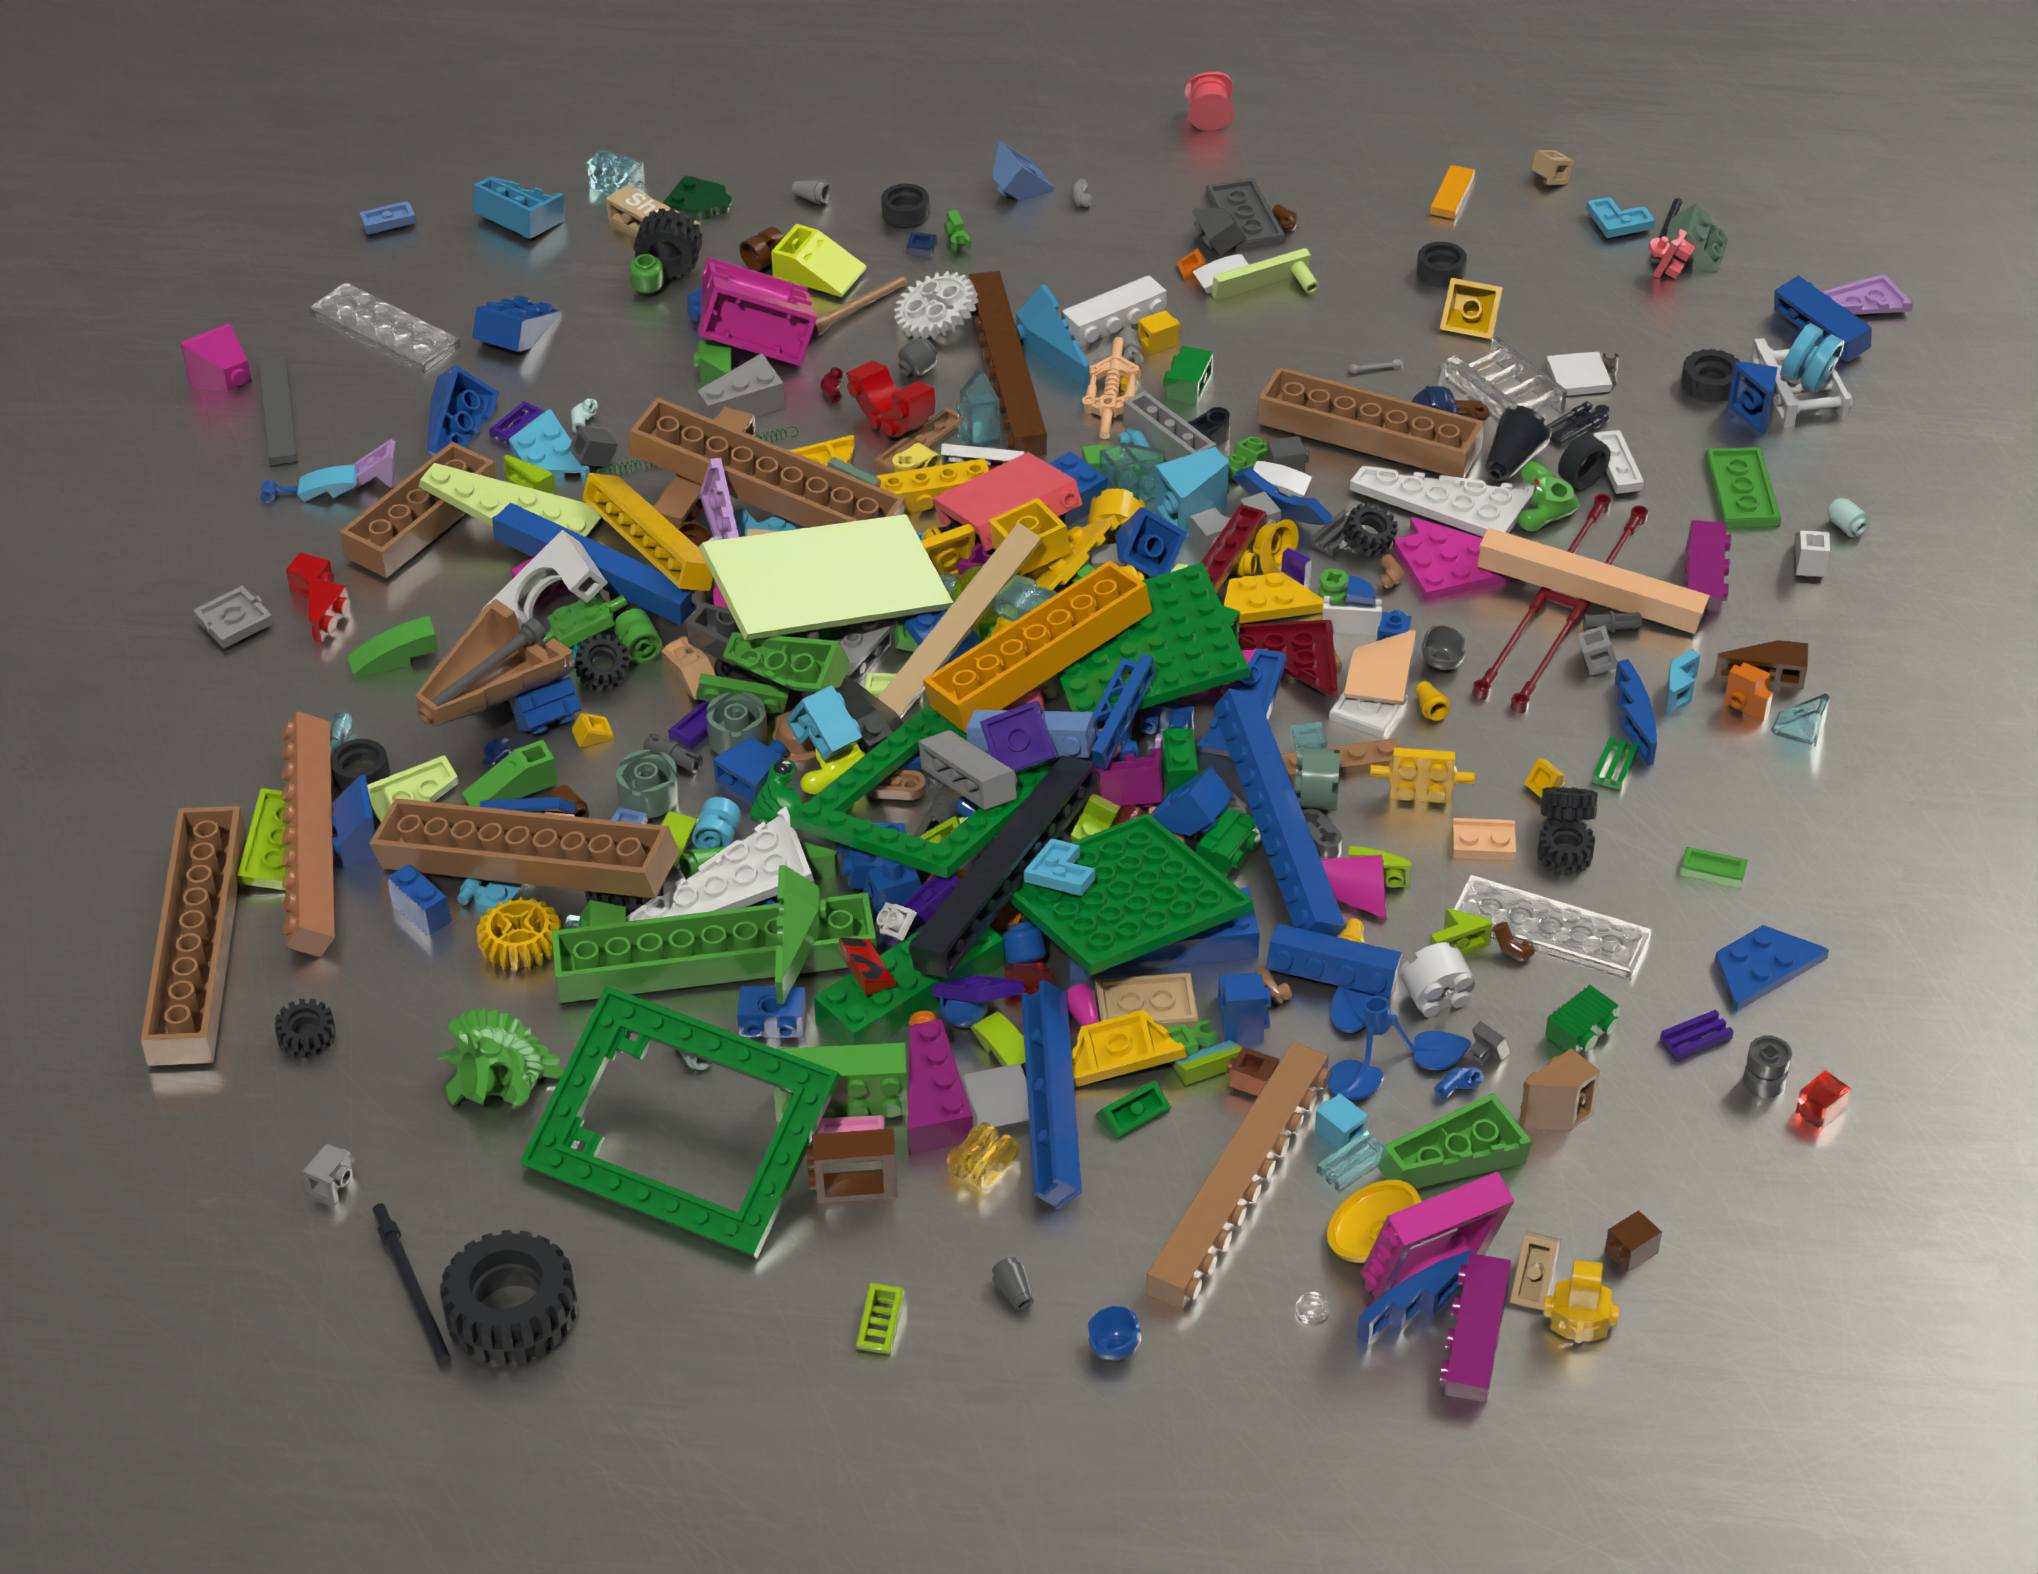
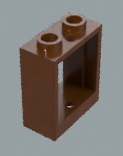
M893 1128L812 1134L813 1148H806L808 1169H815L808 1170L809 1190H816L817 1203L898 1197ZM882 1161V1169L823 1173V1165Z

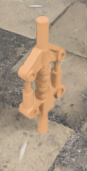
M1121 337L1114 338L1111 357L1089 367L1090 385L1087 386L1086 396L1082 399L1085 413H1094L1101 416L1099 431L1101 439H1108L1110 437L1112 418H1117V415L1124 413V401L1135 396V381L1140 377L1139 367L1122 357L1124 339ZM1106 376L1104 393L1101 397H1096V381ZM1125 376L1129 379V384L1126 386L1125 395L1118 397L1120 378Z

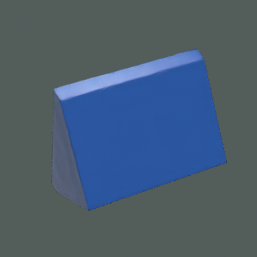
M1738 361L1734 363L1728 407L1761 435L1767 433L1778 367Z
M1140 507L1115 532L1118 559L1134 566L1135 569L1151 578L1162 573H1169L1187 532L1144 507Z

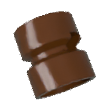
M769 227L759 232L757 236H752L742 241L739 250L745 265L750 270L757 272L768 267L772 263L771 251L784 238L783 234L777 228Z

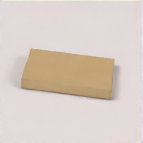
M1191 972L1095 979L1100 1021L1145 1010L1153 1017L1156 1024H1161L1165 1029L1186 1023L1188 1028H1194L1196 1023H1198Z

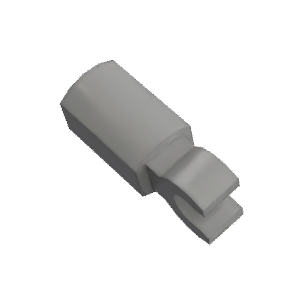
M1130 327L1124 328L1119 333V337L1124 339L1122 357L1140 367L1144 362V358L1140 354L1141 346L1138 332Z

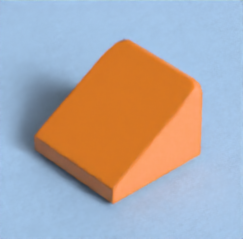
M1199 249L1194 250L1176 262L1184 280L1195 279L1193 271L1208 264Z

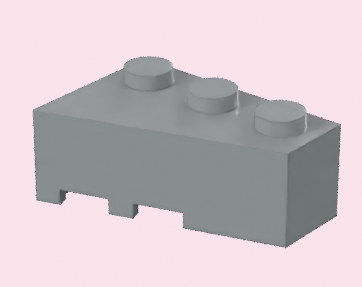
M763 353L697 390L700 415L710 419L718 416L724 407L754 414L755 418L785 409L783 382Z

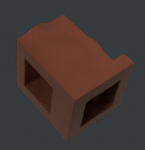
M1242 1047L1237 1058L1232 1057L1227 1067L1226 1076L1230 1077V1087L1259 1096L1278 1066L1279 1059Z

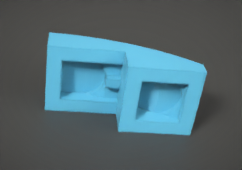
M355 465L334 466L301 476L297 495L304 502L325 491L335 498L356 487L358 468Z

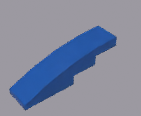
M1629 659L1618 661L1615 685L1620 690L1618 707L1623 712L1621 729L1632 744L1633 742L1639 744L1638 752L1647 765L1650 766L1654 764L1657 747L1656 721L1651 702L1641 678Z
M1468 1250L1441 1260L1408 1277L1383 1294L1359 1315L1357 1337L1369 1344L1389 1323L1401 1330L1421 1309L1433 1316L1462 1287V1285H1457L1460 1264L1467 1265L1469 1253L1475 1252Z

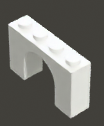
M562 530L487 605L497 599L515 611L519 629H521V625L532 618L536 599L551 583L563 580L571 592L588 603L608 582L582 544ZM544 639L537 643L540 647L546 644Z

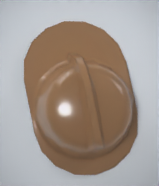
M792 711L779 715L772 721L770 733L774 741L779 740L785 745L787 749L785 758L800 762L816 757V747L812 740L800 745L787 724L786 718Z

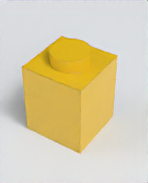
M1166 310L1138 319L1139 342L1151 355L1179 345L1180 324Z

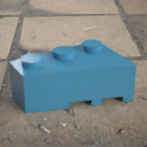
M491 176L473 185V212L530 239L564 222L565 194L557 192L556 196L543 194V189L537 187L533 191L520 188V183Z

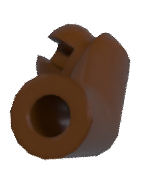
M1279 204L1274 206L1272 212L1276 218L1280 219L1281 228L1286 232L1293 231L1297 227V214Z
M1455 400L1458 414H1467L1471 418L1480 421L1488 419L1490 415L1489 408L1481 401Z
M1501 922L1493 926L1500 950L1504 954L1518 962H1526L1528 958L1534 956L1535 949L1531 942L1524 941L1521 944L1513 939L1507 922Z

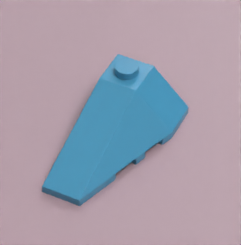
M1046 284L1040 285L1016 313L1015 326L1019 339L1027 350L1086 388L1089 385V363L1077 340H1071L1067 320L1060 319L1056 311L1060 307L1056 298Z

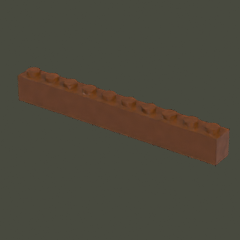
M1000 271L969 274V279L978 294L976 296L978 303L974 304L976 310L971 311L970 314L973 317L975 333L979 332L978 344L979 348L982 349L983 363L987 365L988 381H993L991 382L993 398H996L998 415L1002 414L1000 416L1002 431H1007L1005 432L1007 449L1012 448L1014 451L1029 452L1034 456L1047 455L1046 429Z

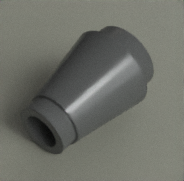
M1008 1257L993 1266L992 1280L1017 1311H1021L1030 1307L1034 1303L1023 1263L1018 1262L1015 1257Z

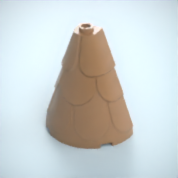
M495 599L484 608L465 635H462L446 659L440 661L415 696L419 708L417 714L423 723L436 727L483 712L486 707L503 703L517 695L565 677L573 670L574 653L554 638L545 644L546 650L534 643L530 645L525 644L452 700L439 706L431 702L435 696L519 635L520 629L515 611Z

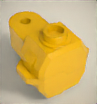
M1574 1259L1571 1278L1556 1282L1553 1296H1545L1543 1316L1550 1317L1551 1330L1564 1338L1574 1339V1342L1582 1343V1341L1591 1342L1607 1337L1610 1325L1617 1326L1619 1305H1613V1301H1611L1612 1290L1601 1284L1603 1263Z

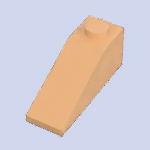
M685 636L662 647L661 655L686 692L696 700L697 686L701 673L716 676L708 657L699 648L689 644L688 638Z

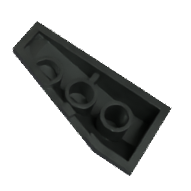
M847 674L841 687L835 688V691L842 695L849 715L860 726L862 738L857 744L865 754L904 724L893 709Z

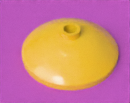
M1401 1180L1378 1181L1357 1190L1340 1204L1330 1219L1327 1229V1240L1331 1249L1343 1260L1357 1263L1366 1262L1387 1216L1422 1202V1199L1412 1185Z

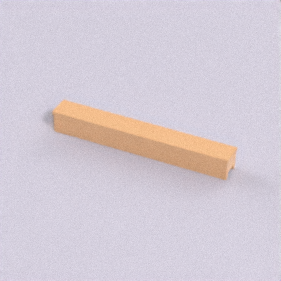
M1489 527L1479 546L1480 554L1477 567L1626 613L1639 612L1642 618L1694 634L1697 632L1710 595Z

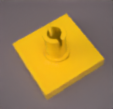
M969 523L941 533L937 527H933L932 530L935 535L930 528L926 530L923 534L924 540H921V543L942 582L959 576L957 563L962 558L968 559L972 555L971 549L975 546V529Z

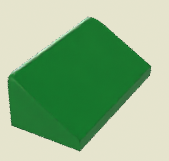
M1153 1080L1102 1108L1095 1114L1117 1139L1170 1110L1171 1106L1156 1080Z

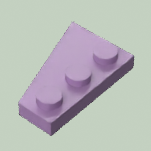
M1886 274L1821 291L1842 307L1847 308L1852 314L1911 312L1913 302Z

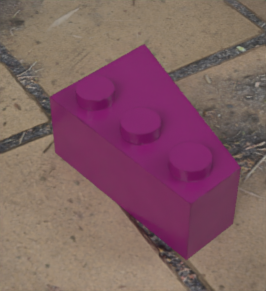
M1692 520L1685 548V555H1687L1685 588L1710 595L1705 611L1720 612L1722 601H1727L1729 584H1724V576L1729 575L1730 559H1725V551H1730L1731 534H1726V523Z
M1160 748L1151 749L1152 755L1136 759L1133 753L1124 755V761L1109 763L1106 770L1095 766L1098 787L1094 794L1120 806L1119 810L1126 808L1127 805L1139 804L1141 807H1152L1157 805L1158 802H1163L1164 775ZM1087 800L1086 803L1083 805V807L1079 810V812H1081V813L1083 812V810H1084V808H1085V806H1086L1088 800Z

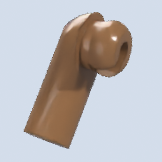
M1385 555L1381 559L1380 564L1386 573L1380 576V581L1387 589H1391L1394 584L1398 585L1403 579L1404 571L1392 555Z
M1264 965L1255 969L1254 973L1262 975L1265 988H1270L1271 999L1275 1003L1280 1004L1284 1000L1292 998V992L1288 983H1282L1277 986L1270 970L1266 969Z

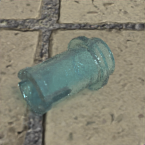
M337 712L330 718V749L335 750L339 745L343 744L348 732L353 728L352 717L346 712Z

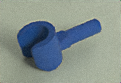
M266 480L262 484L260 498L265 502H271L275 499L276 494L298 493L299 486H278L276 482Z

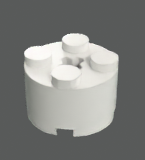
M1445 942L1432 944L1415 953L1417 959L1411 964L1407 960L1402 966L1400 976L1416 1007L1425 1017H1433L1441 1011V1008L1453 1005L1454 1008L1463 1007L1471 999L1469 994L1475 986V978L1456 945L1452 948L1449 943Z

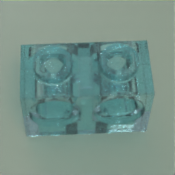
M599 150L587 162L589 186L592 189L613 194L626 185L641 192L646 188L644 165L641 161L610 153L609 151Z

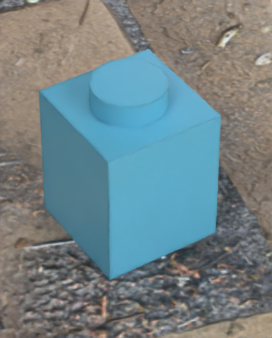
M1341 1093L1330 1101H1324L1317 1108L1315 1132L1342 1154L1367 1137L1368 1115Z

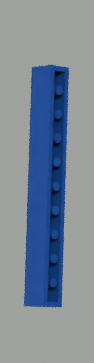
M1229 688L1213 709L1292 924L1296 928L1337 937L1345 929L1346 925L1260 698L1257 694Z

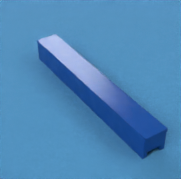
M511 502L498 515L492 518L495 540L532 557H535L553 538L564 530L582 544L608 582L602 588L603 590L618 597L623 594L627 601L678 625H682L697 608L696 604L692 602V595L696 590L679 589L661 571Z
M1043 979L1039 982V991L1031 996L1025 992L1021 995L1033 1187L1035 1196L1050 1203L1059 1210L1082 1194L1067 992Z

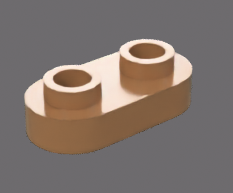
M896 769L870 790L868 794L871 797L880 799L915 800L925 794L926 780L924 775L918 771Z

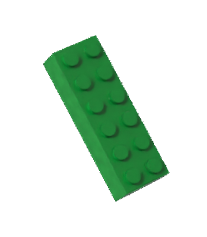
M988 926L951 975L945 978L914 970L909 953V944L920 932L918 931L879 955L894 979L895 986L865 996L851 973L814 996L815 1022L841 1046L880 1044L909 1026V1019L914 1013L919 1011L931 1012L939 1006L940 997H933L932 985L935 983L977 974L987 976L1003 966L1004 939Z

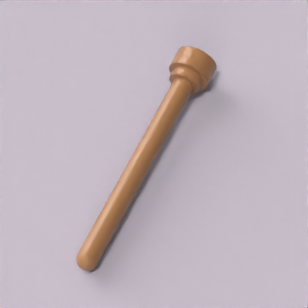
M899 276L826 315L817 314V320L811 336L816 338L824 334L829 325L903 287L907 283L906 277Z

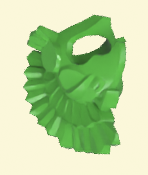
M485 1007L480 1011L473 1008L470 1013L462 1012L457 1019L451 1018L448 1024V1031L456 1039L458 1046L436 1054L435 1060L448 1059L450 1064L457 1065L456 1075L445 1088L447 1099L451 1101L453 1106H456L463 1097L483 1105L485 1096L499 1095L503 1097V1101L513 1104L511 1109H517L527 1102L530 1092L537 1084L538 1079H541L542 1076L560 1079L564 1072L558 1066L560 1058L555 1054L548 1053L549 1049L547 1046L537 1044L538 1037L531 1036L530 1026L524 1027L520 1019H513L509 1013L502 1014L498 1008L492 1012L487 1011Z

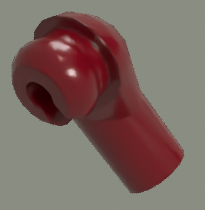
M837 367L831 368L830 373L824 376L820 384L821 389L832 403H837L842 398L838 387L842 383L841 379L844 377V373Z

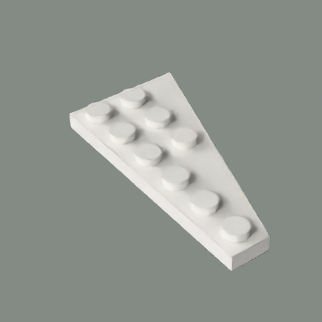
M1362 466L1350 480L1349 490L1482 537H1484L1488 527L1509 534L1518 522L1519 514L1527 510L1533 502L1534 491L1533 486H1528L1527 490L1512 488L1513 484L1502 483L1501 487L1486 485L1483 480L1440 475L1439 479L1424 478L1425 473L1414 472L1413 476L1400 475L1394 469Z
M785 806L778 811V817L768 824L762 822L754 828L755 833L743 841L736 840L697 867L699 870L687 880L684 877L674 883V889L664 896H657L656 899L652 898L626 916V919L628 921L743 908L778 895L779 865H786L813 882L814 879L795 828L790 827V815L787 807Z

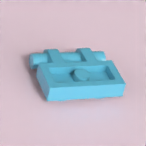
M470 878L466 879L460 887L461 892L457 896V901L467 905L471 899L476 900L477 911L486 914L487 908H495L497 901L504 904L507 903L508 898L512 901L519 900L529 885L485 880L490 882L485 888L481 886L484 881L483 879Z

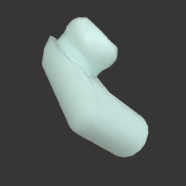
M587 398L584 400V403H580L572 409L571 422L572 430L575 433L578 426L585 427V422L596 414L598 404L594 399Z

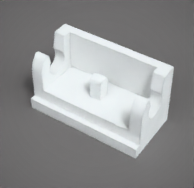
M1324 596L1322 620H1331L1332 633L1377 635L1381 621L1382 599H1376V607L1373 609L1357 608L1355 606H1329L1330 596Z

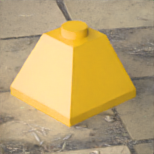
M1451 278L1440 330L1492 340L1503 287Z

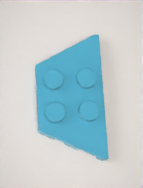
M551 409L545 411L509 438L510 448L516 458L551 472L555 478H565V473H581V478H587L588 473H590L589 467L580 464L569 450L572 441Z

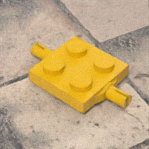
M1394 747L1393 759L1389 766L1371 764L1370 777L1388 778L1390 799L1451 804L1452 790L1456 783L1474 785L1475 772L1457 771L1455 752Z

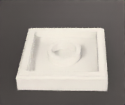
M1599 351L1546 357V365L1558 397L1611 392L1612 382Z
M1344 690L1329 712V720L1384 739L1407 704L1408 695L1405 694L1404 705L1346 698Z

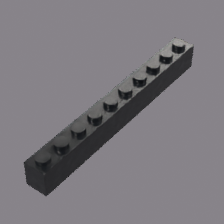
M1061 755L1057 762L1050 767L1045 777L1034 787L1032 793L1019 806L1012 818L1005 823L1003 829L989 843L987 849L974 862L967 874L959 880L954 890L943 900L942 905L927 920L917 936L911 940L909 953L914 970L945 978L951 975L1024 882V870L1050 839L1057 840L1097 789L1098 781L1094 762Z

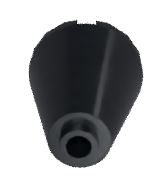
M1519 405L1516 409L1507 407L1502 413L1485 465V469L1491 479L1495 481L1509 480L1549 444L1552 439L1551 427L1547 429L1543 424L1545 418L1533 409Z

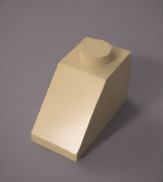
M1530 1231L1524 1234L1510 1303L1544 1311L1545 1296L1549 1294L1561 1242L1560 1238Z

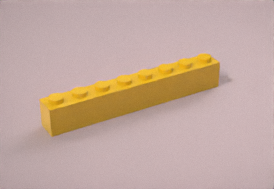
M588 473L582 499L679 589L710 591L714 578L699 548L619 476Z

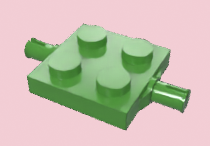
M600 592L588 603L580 598L579 601L569 606L560 607L553 614L547 616L551 627L543 639L547 643L554 638L569 648L587 639V637L614 626L613 612L628 606V603L623 594L609 602L602 598Z

